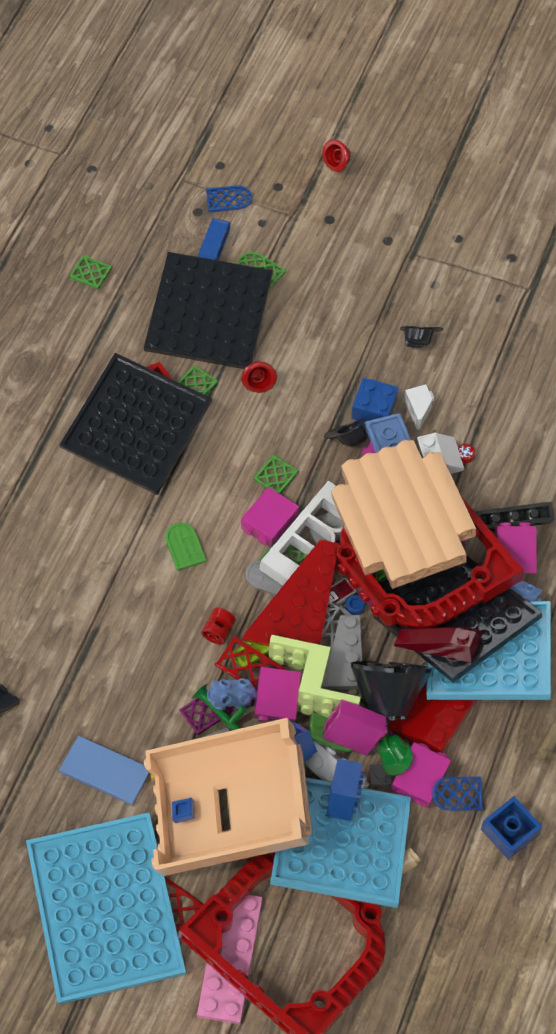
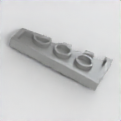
M340 615L323 689H359L350 666L353 661H362L360 615Z

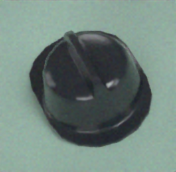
M402 326L400 330L404 331L405 345L407 347L420 349L430 343L433 333L441 332L443 328Z
M359 419L351 424L334 428L325 433L324 438L336 437L343 445L356 446L367 439L362 425L365 419Z

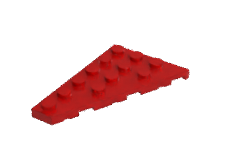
M321 539L244 633L242 641L269 646L271 635L318 645L321 644L339 543Z

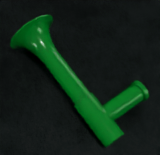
M207 684L203 685L193 695L192 699L198 698L204 701L231 731L241 729L237 721L248 711L244 705H240L239 709L230 717L224 710L216 709L208 701Z

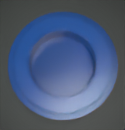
M358 595L350 596L346 600V610L351 615H360L365 610V603Z

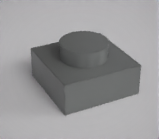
M370 764V787L391 786V775L386 773L383 765Z

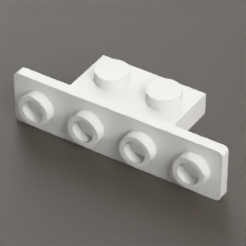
M314 742L318 752L314 753L304 764L323 781L332 782L337 759L341 758L336 754V749ZM365 775L361 788H368L370 785L366 781L367 777Z

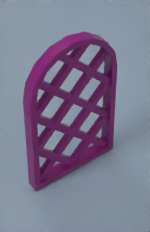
M198 698L179 709L197 735L221 720L217 714H213L214 711L212 709L211 713H204V707L209 706L204 701L203 703L198 702L200 700ZM192 705L191 710H185ZM194 706H202L201 712L194 711ZM226 707L225 710H229L227 713L230 714L234 707ZM185 713H190V718ZM193 714L200 715L199 721L192 720ZM203 715L210 716L209 723L202 722ZM212 717H217V719L212 722ZM192 723L198 724V728L196 729ZM201 724H202V725H207V726L203 727L202 729H200Z

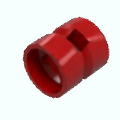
M216 607L212 610L209 621L205 623L201 634L208 641L223 645L229 635L228 631L233 628L236 622V618L229 611Z

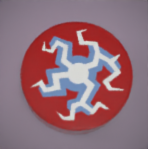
M462 444L458 447L462 463H470L474 460L475 449L473 446Z

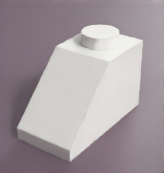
M426 384L405 390L404 401L417 430L421 429L431 410L432 401H434L433 393L428 390Z

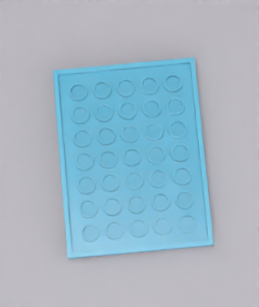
M150 812L26 840L58 1005L186 975L165 878L155 871L152 866L153 850L158 849Z

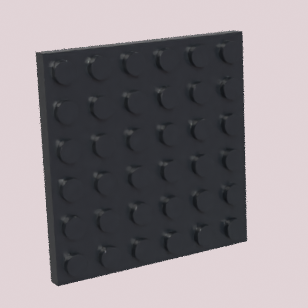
M168 252L144 344V351L245 369L253 363L273 270Z
M114 353L59 446L158 495L211 405L212 398Z
M466 555V563L421 578L401 592L399 596L410 606L432 603L470 581L472 570L480 565ZM509 588L486 603L481 601L447 623L437 626H465L483 630L482 638L471 663L418 651L414 652L454 683L540 620L542 612ZM373 615L374 619H376L380 624H382L396 637L398 636L400 629L416 628L410 626L404 627L399 625L398 623L393 626L385 625L378 616L375 617Z

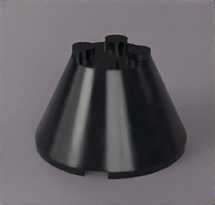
M353 661L350 666L366 709L386 716V720L408 719V715L432 673V668H429V666L389 662V664L382 665V663H377V661Z

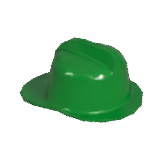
M385 734L377 747L383 768L391 776L402 774L412 763L413 754L409 743L398 735L388 736Z

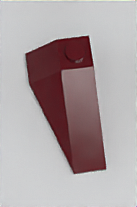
M465 626L400 629L394 647L471 663L482 638L483 630Z

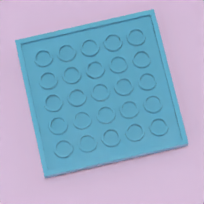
M528 601L542 612V618L454 683L428 663L429 668H432V673L427 680V700H551L550 601Z
M306 778L312 826L311 835H307L309 843L308 845L275 852L270 884L397 908L411 797L361 788L356 814L352 813L350 821L325 816L332 782Z

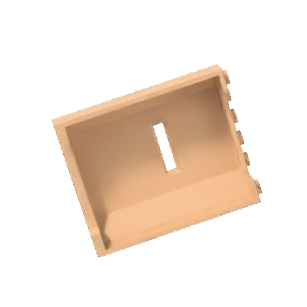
M288 718L145 751L146 759H144V766L155 777L153 791L157 799V804H155V812L158 816L156 830L160 836V843L158 844V849L153 850L152 866L155 871L162 876L308 845L309 838L307 835H311L312 826L303 752L300 744L297 745L295 741V727ZM227 788L231 830L222 832L218 790ZM192 797L194 800L195 819L174 823L172 820V802Z

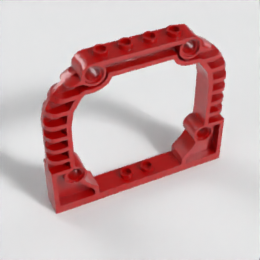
M462 496L461 498L476 527L475 538L478 537L488 549L483 566H477L472 570L470 581L437 601L426 605H407L399 595L387 594L372 574L365 575L343 525L340 535V546L337 548L338 569L342 575L348 577L351 587L359 591L361 600L369 604L372 614L375 617L378 616L385 625L393 626L398 623L404 627L434 628L447 623L481 601L486 603L523 580L522 567Z
M275 852L255 856L216 895L213 894L179 929L178 938L286 1034H325L342 1016L343 1011L376 976L382 966L386 946L384 932L380 924L381 908L373 903L331 896L353 915L352 922L354 928L365 938L364 951L352 967L328 992L317 990L312 993L309 1002L288 1003L281 1009L264 994V990L258 984H253L248 980L245 972L240 969L237 970L221 956L223 947L222 933H226L231 929L233 911L261 882L272 875ZM372 914L375 919H368L365 915ZM220 916H224L228 920L225 922H220L217 920V918ZM316 1001H321L325 1004V1006L319 1008L314 1003Z

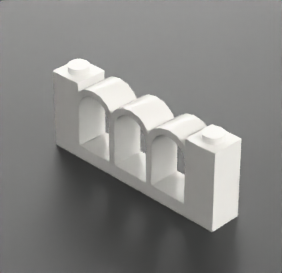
M327 481L264 556L259 570L283 586L299 566L284 556L283 552L290 544L307 555L314 548V545L298 535L305 526H308L330 542L340 540L342 528H331L314 517L322 507L341 520L331 494V490L336 485Z

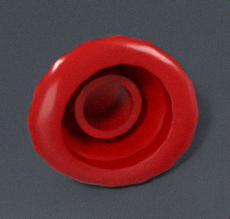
M337 139L326 142L322 150L323 160L332 171H342L350 161L351 153L349 148Z
M257 361L244 369L241 381L247 390L262 393L274 387L277 381V374L270 364Z

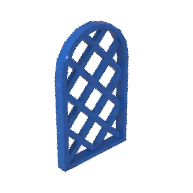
M244 186L206 189L209 212L244 209L252 202V193ZM232 190L236 192L234 196L229 194ZM245 190L248 193L244 195L241 191ZM219 192L224 193L222 197H219L217 194ZM241 195L243 198L238 200L236 197ZM226 196L231 198L229 201L224 200ZM214 197L219 199L216 203L212 201ZM245 198L249 200L246 204L242 202ZM233 200L238 202L235 206L231 204ZM221 201L226 203L223 207L218 205Z
M448 776L439 779L432 788L434 803L437 807L446 811L483 810L481 776ZM450 779L447 784L442 780ZM455 779H463V780H462L461 783L459 784ZM468 779L476 780L473 783H471ZM465 781L470 785L467 791L462 787ZM451 782L457 786L454 791L448 787ZM439 783L444 786L441 791L437 789ZM446 789L451 793L448 798L442 794ZM459 789L464 793L461 798L455 794ZM471 789L477 793L474 798L468 794ZM453 796L458 800L455 806L450 802ZM466 796L471 800L468 805L462 801ZM439 797L445 801L443 805H440L437 801ZM461 803L464 808H457V807H458V805ZM474 803L478 808H470V806Z

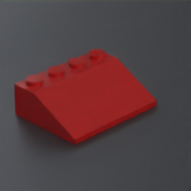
M426 682L408 715V719L392 720L387 730H391L394 734L411 743H422L427 745L431 751L444 754L478 700H427Z

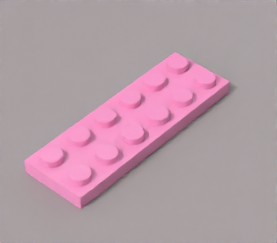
M248 895L233 911L232 927L226 933H222L223 947L221 956L234 968L245 972L248 977L262 897ZM220 916L217 918V920L220 922H225L228 920L224 916ZM206 964L197 1017L240 1024L245 996L210 965Z

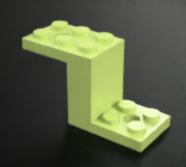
M271 635L269 658L279 665L290 666L297 670L304 669L298 693L297 711L306 715L315 713L329 718L342 699L358 706L360 705L361 697L323 689L331 647Z

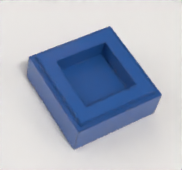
M192 797L172 802V820L174 823L195 819L194 800Z

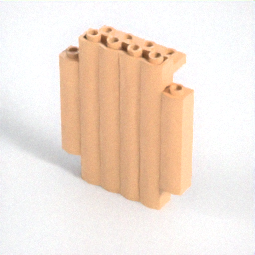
M404 440L395 447L387 446L378 453H366L360 459H349L341 465L345 485L339 484L331 490L332 500L365 575L384 569L393 589L466 563V552L461 541L475 537L476 527L440 452H431L422 458L414 440Z

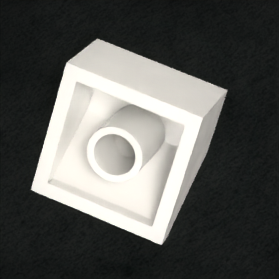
M439 433L417 437L418 448L422 458L428 453L440 452L450 474L464 471L455 437Z

